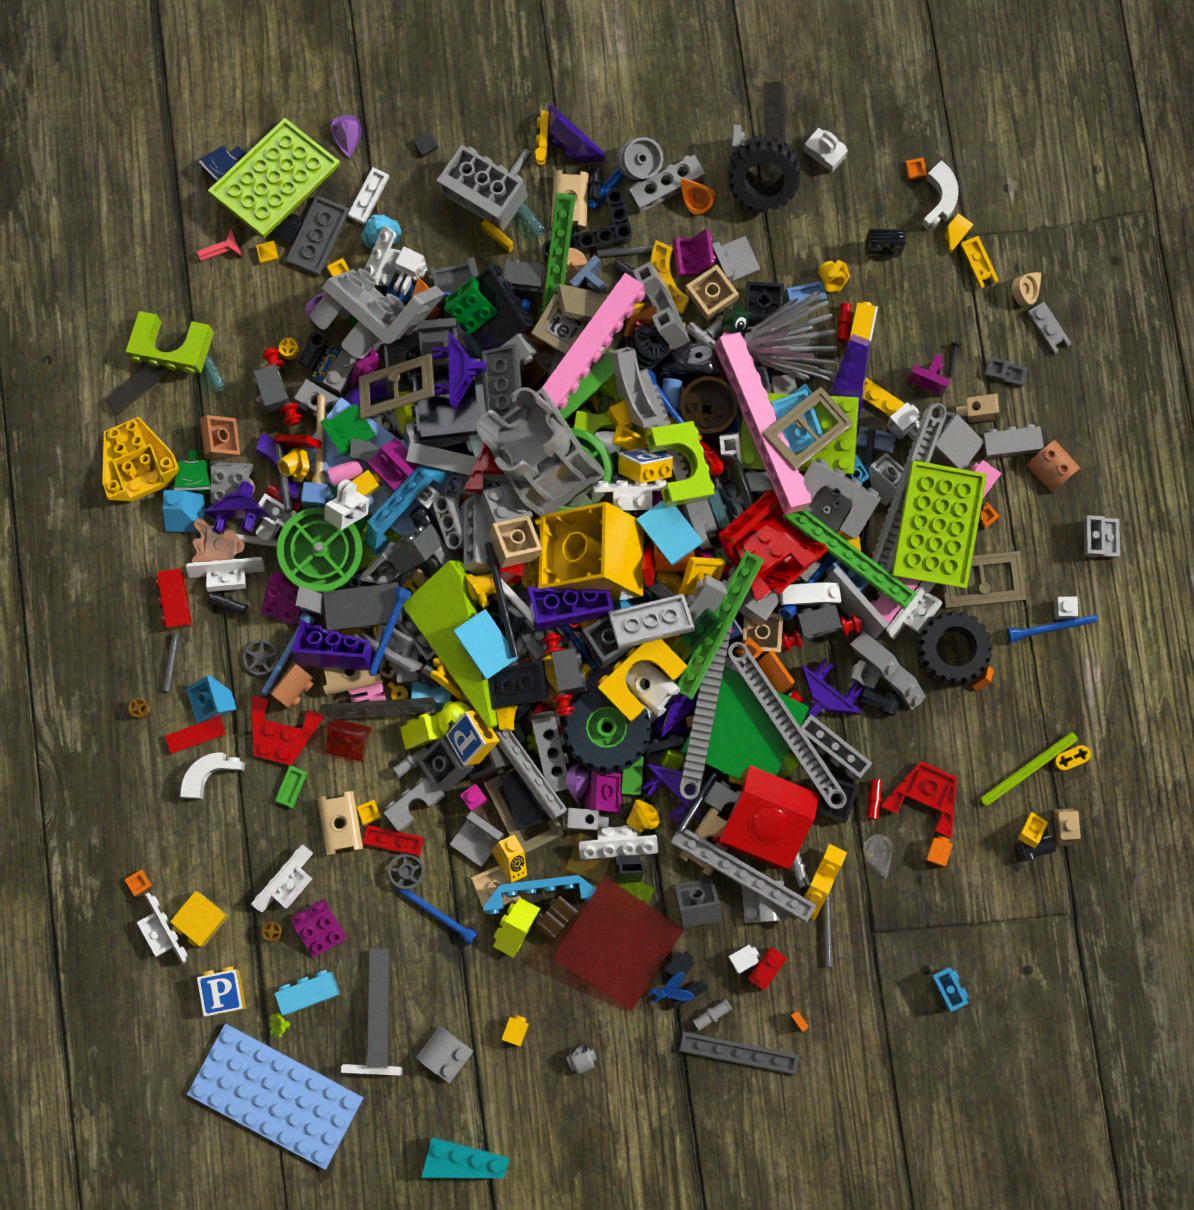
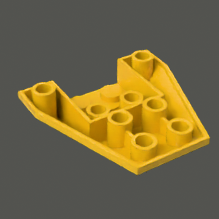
M140 417L104 431L102 484L109 500L135 501L167 487L180 470L171 450Z

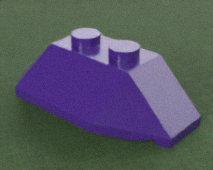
M551 104L549 106L550 142L556 148L560 147L568 159H573L577 163L603 162L605 160V152Z

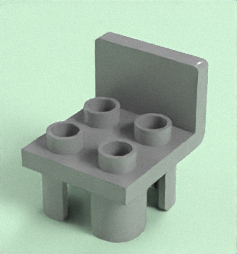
M361 268L357 272L352 269L331 277L326 281L322 289L327 293L310 313V317L318 327L326 329L337 315L341 319L346 320L352 314L359 321L343 340L342 348L352 356L363 359L371 350L376 351L382 343H392L400 339L401 336L416 331L418 329V321L426 319L445 293L437 286H434L414 295L405 306L394 295L388 293L384 297L375 289L374 286L377 281L370 273Z
M526 387L517 389L510 395L512 401L518 405L503 417H500L493 410H489L478 420L477 433L495 457V463L503 470L522 502L539 516L557 511L606 474L601 465L584 451L548 392L543 388L537 392Z

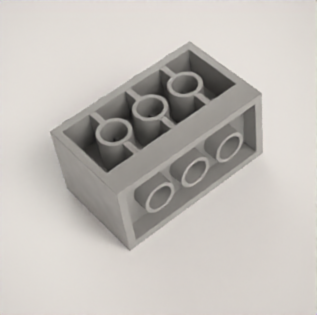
M461 145L436 180L443 196L481 219H487L501 231L505 230L528 197L524 180L519 175L508 173L504 166L493 164L489 157L485 155L483 157L480 156L470 146L467 148Z

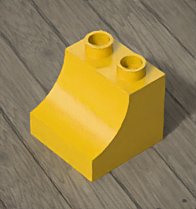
M608 502L541 515L540 545L542 551L539 555L538 588L609 590L612 602L643 596L644 530L637 522V518Z

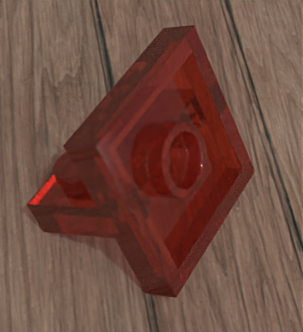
M334 719L333 722L330 721L327 729L326 753L363 762L366 744L371 734V727Z

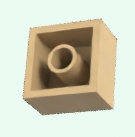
M715 265L686 285V293L707 321L738 301V292L718 265Z
M529 515L492 524L488 535L501 568L538 559L542 547Z
M771 613L767 621L760 627L743 615L742 630L744 633L742 634V643L749 636L763 649L761 654H767L773 650L776 655H780L783 617L780 614Z

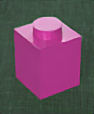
M476 783L460 794L472 812L488 802Z

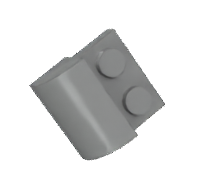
M1084 516V556L1089 558L1120 557L1119 519L1105 518V516Z
M776 881L784 886V881ZM742 885L745 923L787 920L786 910Z
M439 1026L416 1058L435 1074H438L450 1083L474 1051L449 1031Z

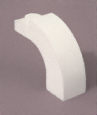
M942 160L927 176V180L939 193L940 203L924 218L922 225L926 229L931 226L935 227L941 221V218L946 222L951 216L958 199V184L955 175Z
M212 753L198 759L184 776L180 797L203 799L204 786L211 774L219 770L244 771L245 763L241 762L240 758L228 757V761H226L225 753Z

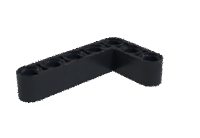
M612 188L606 194L607 208L612 226L571 235L570 244L574 246V249L579 250L583 254L597 252V250L623 246L631 241V225L624 197L619 189ZM616 196L619 200L612 202L610 198ZM616 214H622L624 216L622 219L619 220L614 218ZM621 231H625L628 233V235L626 237L619 236V233ZM604 235L610 237L608 241H602L600 238ZM550 240L545 241L542 245V254L546 261H548L549 256L546 250L550 248ZM584 240H590L592 242L588 246L582 244Z

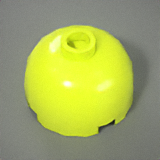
M449 701L443 705V709L438 715V726L444 737L465 712L473 711L471 706L460 701Z

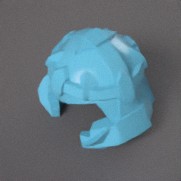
M384 214L373 215L366 222L361 235L366 248L373 250L383 226H388L396 233L393 243L399 242L401 229L397 220H392Z

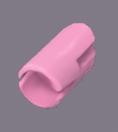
M354 460L329 468L327 473L332 486L339 485L345 479L353 481L363 474L364 466L361 462Z
M379 683L349 690V695L367 692L350 698L351 702L363 701L353 704L352 708L355 709L385 702V692L381 693L384 689L383 684Z

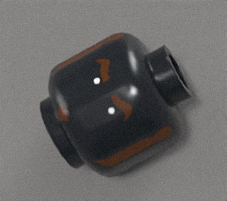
M428 661L425 664L421 663L423 664L422 668L416 670L418 682L429 689L439 688L441 685L430 676L431 671H437L433 661Z

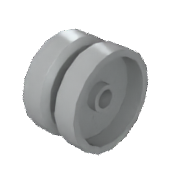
M647 137L631 139L623 143L618 150L617 166L620 172L629 179L641 180L651 178L662 168L663 151L653 139Z

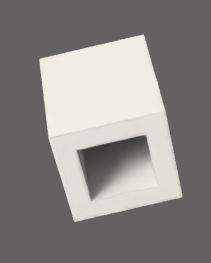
M1057 597L1054 600L1055 620L1075 619L1078 616L1077 597Z
M748 945L730 955L729 959L739 974L758 963L759 960L757 958L760 955L755 946L751 948Z

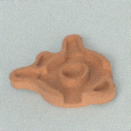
M199 518L194 522V526L201 534V538L193 540L196 555L192 558V563L231 560L238 553L245 550L244 541L240 540L229 527L226 526L224 534L220 532L219 535L212 531L213 526L205 520Z

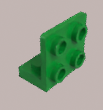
M472 277L446 297L444 308L453 318H456V321L469 334L497 314V309L478 291L479 281L475 277Z
M356 404L331 420L326 417L320 421L336 448L344 457L350 453L351 438L368 442L376 436L366 418L361 419L360 409Z

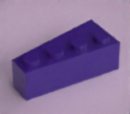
M852 334L829 396L859 397V422L862 415L871 341Z
M528 587L527 599L535 631L606 617L608 612L614 609L609 590H573L572 588L553 589L547 587L545 589Z
M302 620L291 651L297 665L369 671L375 656L369 641L350 635L344 636L334 630H324L318 625H308L307 622Z

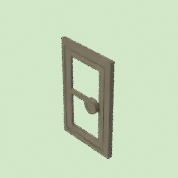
M554 294L531 335L566 355L584 326H587L589 322L576 319L581 322V325L574 337L569 338L566 343L546 332L545 330L558 309L561 310L558 296ZM616 332L613 335L610 346L603 349L599 361L612 349H616L622 338L621 334Z
M427 354L360 376L361 419L435 396L432 355ZM421 367L423 389L399 397L398 380L400 379V373ZM388 377L394 383V399L370 406L369 383Z
M820 387L762 434L796 471L854 423L825 390ZM819 402L838 422L820 438L807 425V420L801 417ZM793 422H795L797 428H805L816 440L798 456L778 436L779 433Z
M1020 551L972 557L971 566H979L981 584L978 590L981 594L955 596L954 586L942 584L945 608L1026 600ZM1010 563L1014 590L988 593L990 585L985 582L983 565Z
M500 776L484 782L509 836H516L524 850V854L565 834L556 818L547 822L550 830L524 842L520 831L516 830L511 811H509L498 789L503 786Z

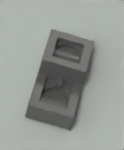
M990 357L985 375L1005 383L1023 387L1028 367L1011 364L1008 360Z

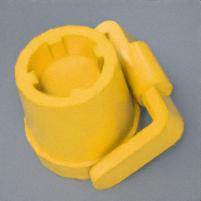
M840 260L836 263L827 261L818 268V274L827 292L841 291L850 278L846 263Z
M300 448L291 450L290 453L278 460L280 472L285 477L293 476L294 482H302L309 471L310 465L307 452Z
M468 574L466 579L470 596L473 601H477L482 608H485L489 605L486 596L496 593L492 575L475 576Z
M641 800L634 802L626 821L629 826L640 832H643L645 828H656L661 823L653 806Z

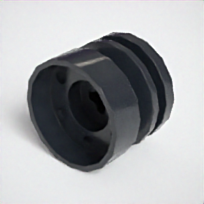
M643 324L638 327L620 347V349L626 347L635 349L639 371L644 369L652 371L670 351V345L658 332L657 327L649 324Z

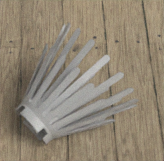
M817 292L791 306L799 297L793 298L756 326L747 328L751 333L745 334V341L749 354H753L754 364L761 363L803 380L805 378L810 379L806 374L830 380L829 377L817 373L834 375L832 371L791 361L837 365V362L833 360L816 359L811 353H798L837 351L838 348L836 346H814L815 342L811 340V338L835 335L836 330L794 335L812 330L813 324L833 318V314L786 326L807 317L813 311L827 306L828 301H824L811 308L808 305L821 298L823 293L816 295Z

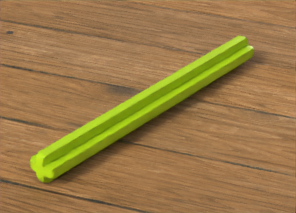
M1069 733L980 798L984 806L990 805L1078 740L1075 734Z

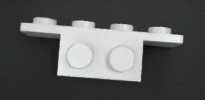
M388 226L382 227L364 268L365 271L376 279V285L389 287L395 274V262L401 252L400 250L391 249L396 233Z
M664 479L645 483H638L636 481L635 483H628V481L619 480L616 483L608 484V481H597V484H592V489L594 492H612V505L620 510H650L652 508V491L660 490L669 482H666Z
M262 557L188 563L186 564V570L189 578L207 577L206 588L210 592L246 588V573L264 572L265 566Z
M921 581L918 588L914 590L917 594L905 610L900 608L897 616L887 626L886 632L890 638L895 639L905 625L919 634L922 632L926 624H928L943 604L941 600L929 594L936 583Z
M629 825L599 828L597 830L598 840L579 842L581 860L658 853L656 835L637 837V830Z
M301 845L287 863L281 867V870L274 878L268 882V885L262 892L255 897L251 905L260 912H263L276 899L287 909L312 880L301 867L312 856L313 852L304 845Z
M150 893L145 894V899L153 914L138 921L137 925L153 955L156 958L173 948L181 964H185L188 955L183 946L179 947L176 940H178V937L173 929H169L167 916L164 912L160 913L158 909L160 905L155 895L151 896Z

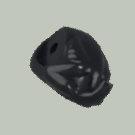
M702 342L686 343L674 350L671 349L666 356V361L662 365L659 362L654 368V371L661 378L681 380L684 384H690L701 377L710 376L718 378L722 375L716 352L709 345Z

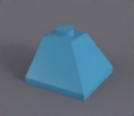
M164 490L163 515L165 531L199 533L194 526V522L199 518L205 520L206 495L188 491Z
M206 676L186 688L197 724L218 716H225L236 710L235 700L231 691L211 676Z

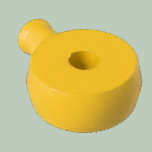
M393 682L388 684V687L391 688V698L394 702L403 703L408 699L409 692L406 687L402 685L396 686Z

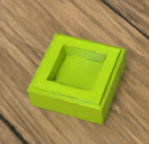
M667 749L659 765L663 768L678 771L686 758L685 754Z

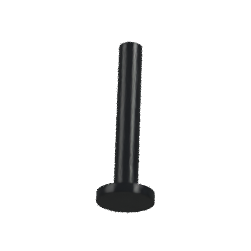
M951 342L950 344L953 346L948 377L953 375L958 347L962 346L961 343Z
M642 790L643 795L638 800L644 801L646 798L649 800L651 798ZM633 805L620 816L623 820L630 814Z

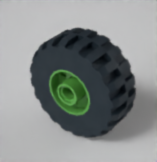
M594 686L578 694L576 699L570 703V706L574 707L575 711L571 712V716L564 717L563 735L568 751L576 762L590 771L606 774L618 773L621 770L628 769L642 757L648 746L651 733V723L647 709L642 711L630 723L598 690V687ZM609 725L611 726L612 731L609 733H605L601 729L602 727Z

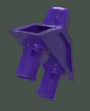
M448 331L449 345L447 347L432 348V351L435 353L432 354L433 360L449 358V382L434 384V395L449 394V404L456 409L472 383L473 377L476 376V373L486 372L487 366L484 361H476L475 358H470L456 338Z
M241 481L236 493H229L204 510L205 513L215 519L212 528L214 533L220 535L221 532L224 534L226 522L230 519H243L240 530L245 533H252L255 519L271 517L252 499L254 486L249 482Z
M823 659L814 672L810 671L803 664L801 665L812 699L809 704L813 706L808 712V716L812 715L815 717L819 712L824 714L825 711L862 715L863 712L854 706L855 700L864 691L862 687L856 693H853L858 685L853 683L845 695H841L823 680L830 669L834 667L830 664L823 669L827 661L826 659Z
M700 686L693 699L681 693L670 697L664 706L666 711L657 718L653 732L657 736L662 738L669 730L674 735L678 734V737H681L678 730L686 735L687 731L681 726L679 721L696 707Z
M646 764L654 774L641 788L646 790L652 786L647 793L648 796H651L661 785H665L681 801L680 805L668 815L671 819L680 814L674 821L675 824H678L685 817L696 799H686L680 793L683 771ZM687 784L684 787L686 795H693L695 793L694 785ZM697 810L694 816L700 821L699 810Z

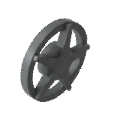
M266 640L251 642L243 653L244 666L249 672L258 676L271 673L279 661L277 648ZM261 643L259 650L256 652L248 651L253 645ZM264 643L270 645L275 653L264 651ZM247 653L253 656L254 662L250 667L246 661ZM276 656L274 665L269 669L267 666L269 658ZM256 665L264 666L267 671L255 672L252 669Z
M411 854L396 856L388 868V877L391 883L402 890L416 888L422 882L425 874L422 861ZM403 858V864L400 868H392L397 860ZM406 858L414 859L419 865L413 867L407 864ZM421 868L422 874L417 882L413 877L414 871ZM391 871L399 874V883L394 881ZM409 879L415 883L411 886L401 885L404 880Z

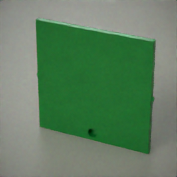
M724 666L705 763L722 771V774H728L738 780L741 778V773L750 765L777 776L790 748L740 673ZM777 692L796 722L801 726L809 707ZM691 732L681 750L685 754H687Z

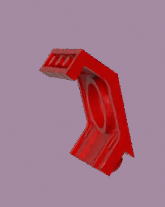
M767 491L718 534L727 558L736 567L740 563L735 550L736 546L766 525L816 555L817 560L828 549L824 543L806 539L795 527L781 518L782 513L778 506L780 503L776 493L772 491ZM789 556L760 577L771 589V593L779 595L809 567L802 570L796 561Z
M750 765L741 773L740 780L744 781L741 793L726 824L714 835L713 841L719 843L722 847L734 849L739 854L748 855L759 862L768 863L776 869H790L815 819L820 794Z

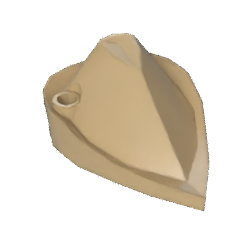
M1041 273L1024 274L1013 281L1011 294L1020 306H1028L1036 302L1040 289Z

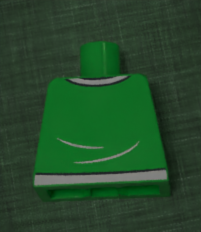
M189 450L188 461L178 462L180 470L176 474L174 490L211 494V476L208 463L205 460H199V451Z

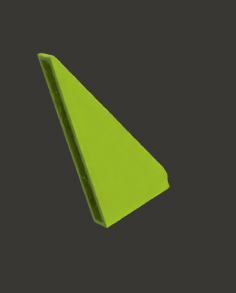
M448 561L407 599L402 606L488 728L498 727L497 712L492 708L489 678L487 680L484 679L452 632L476 616L477 609L475 601L472 600L468 590L466 579L468 573L464 569V564L460 561Z

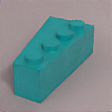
M433 1137L421 1178H504L510 1157Z

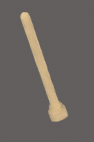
M322 394L317 397L316 439L321 441L322 445L321 449H316V474L312 477V483L327 484V478L323 474L324 427L320 422L325 419V396Z

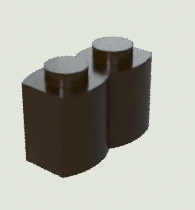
M561 896L558 898L554 897L547 905L549 907L548 911L545 914L541 912L535 919L537 923L535 927L552 942L555 941L578 913Z

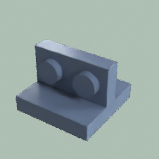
M594 255L569 282L570 286L581 289L587 288L586 290L605 294L604 282L597 277L601 271L600 259Z

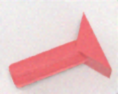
M231 227L226 241L197 251L200 261L229 251H233L242 257Z

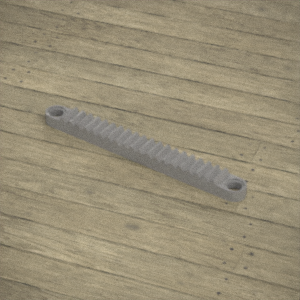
M647 369L641 370L640 375L653 407L660 415L661 423L657 424V427L671 425L670 419L666 414L667 411L663 407L664 403L657 385H653ZM666 450L668 455L673 456L672 469L676 480L689 479L690 475L686 471L687 467L684 464L685 461L682 453L676 450ZM700 503L685 504L693 528L703 541V544L700 545L701 549L711 547L705 531L708 525L704 521V515L701 514L703 511L699 506Z
M939 403L929 404L922 420L919 422L920 426L917 428V434L914 436L915 440L911 444L912 448L909 450V456L906 458L907 462L904 464V470L901 472L902 476L898 480L899 485L896 486V492L893 494L894 499L891 501V507L888 508V514L885 517L886 521L883 522V529L880 530L881 535L878 537V543L875 544L876 549L872 553L873 557L871 560L889 573L894 561L911 460L925 463L930 462L946 418V408ZM935 407L940 409V415L937 418L932 416V410Z
M732 624L700 684L680 786V793L686 799L696 798L700 791ZM687 784L695 786V793L693 795L685 794L684 787Z
M740 642L733 643L728 649V656L826 803L833 809L842 808L846 803L845 793L747 647ZM735 647L743 649V655L739 658L734 657L732 654V650ZM835 793L840 794L842 797V801L838 805L831 802V796Z

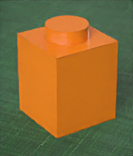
M942 836L933 838L925 861L945 867L953 844L949 843V839Z

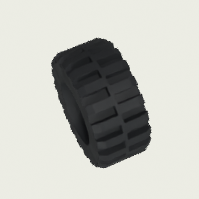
M766 135V138L756 136L753 141L751 139L746 140L744 146L740 144L736 148V152H733L731 162H729L728 180L731 193H734V198L737 201L742 200L744 207L751 206V210L754 211L762 209V212H768L770 208L774 211L779 209V205L785 206L788 204V198L790 200L793 199L795 191L799 188L800 165L797 154L794 150H791V146L788 143L782 144V139L780 138L773 140L772 136ZM761 162L773 163L782 171L781 177L769 185L753 183L747 178L746 173L753 165Z
M957 611L944 612L931 619L920 633L916 645L918 650L917 660H920L922 671L925 670L927 676L930 679H935L936 683L940 685L943 683L948 687L953 685L963 686L978 678L988 667V663L992 658L991 650L993 649V643H990V632H986V626L983 622L980 624L977 621V617L974 615L970 617L967 612L963 611L961 613H957ZM950 631L959 632L970 641L972 655L967 663L954 667L940 659L937 654L936 645L938 639L943 634Z

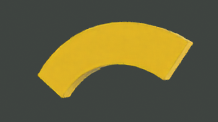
M656 240L650 262L666 281L676 308L683 315L691 298L676 286L672 278L670 260L674 248Z

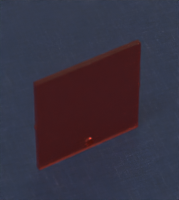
M604 876L552 959L589 982L591 987L595 986L633 1011L684 931V928L649 906L645 900H640Z

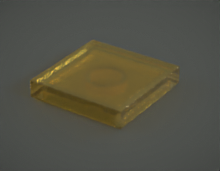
M579 833L566 870L602 884L612 857L581 860L579 842L597 839Z

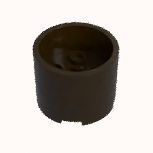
M707 376L692 381L685 388L677 411L685 422H694L698 432L702 434L701 441H713L718 439L720 434L728 431L737 414L738 401L734 390L727 382L716 377ZM703 408H704L705 410H706V409H709V410H710L709 413H704V414H703V413H702Z

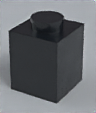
M679 951L665 970L672 976L679 972H683L686 976L695 964L692 961L694 957L687 951L683 953Z

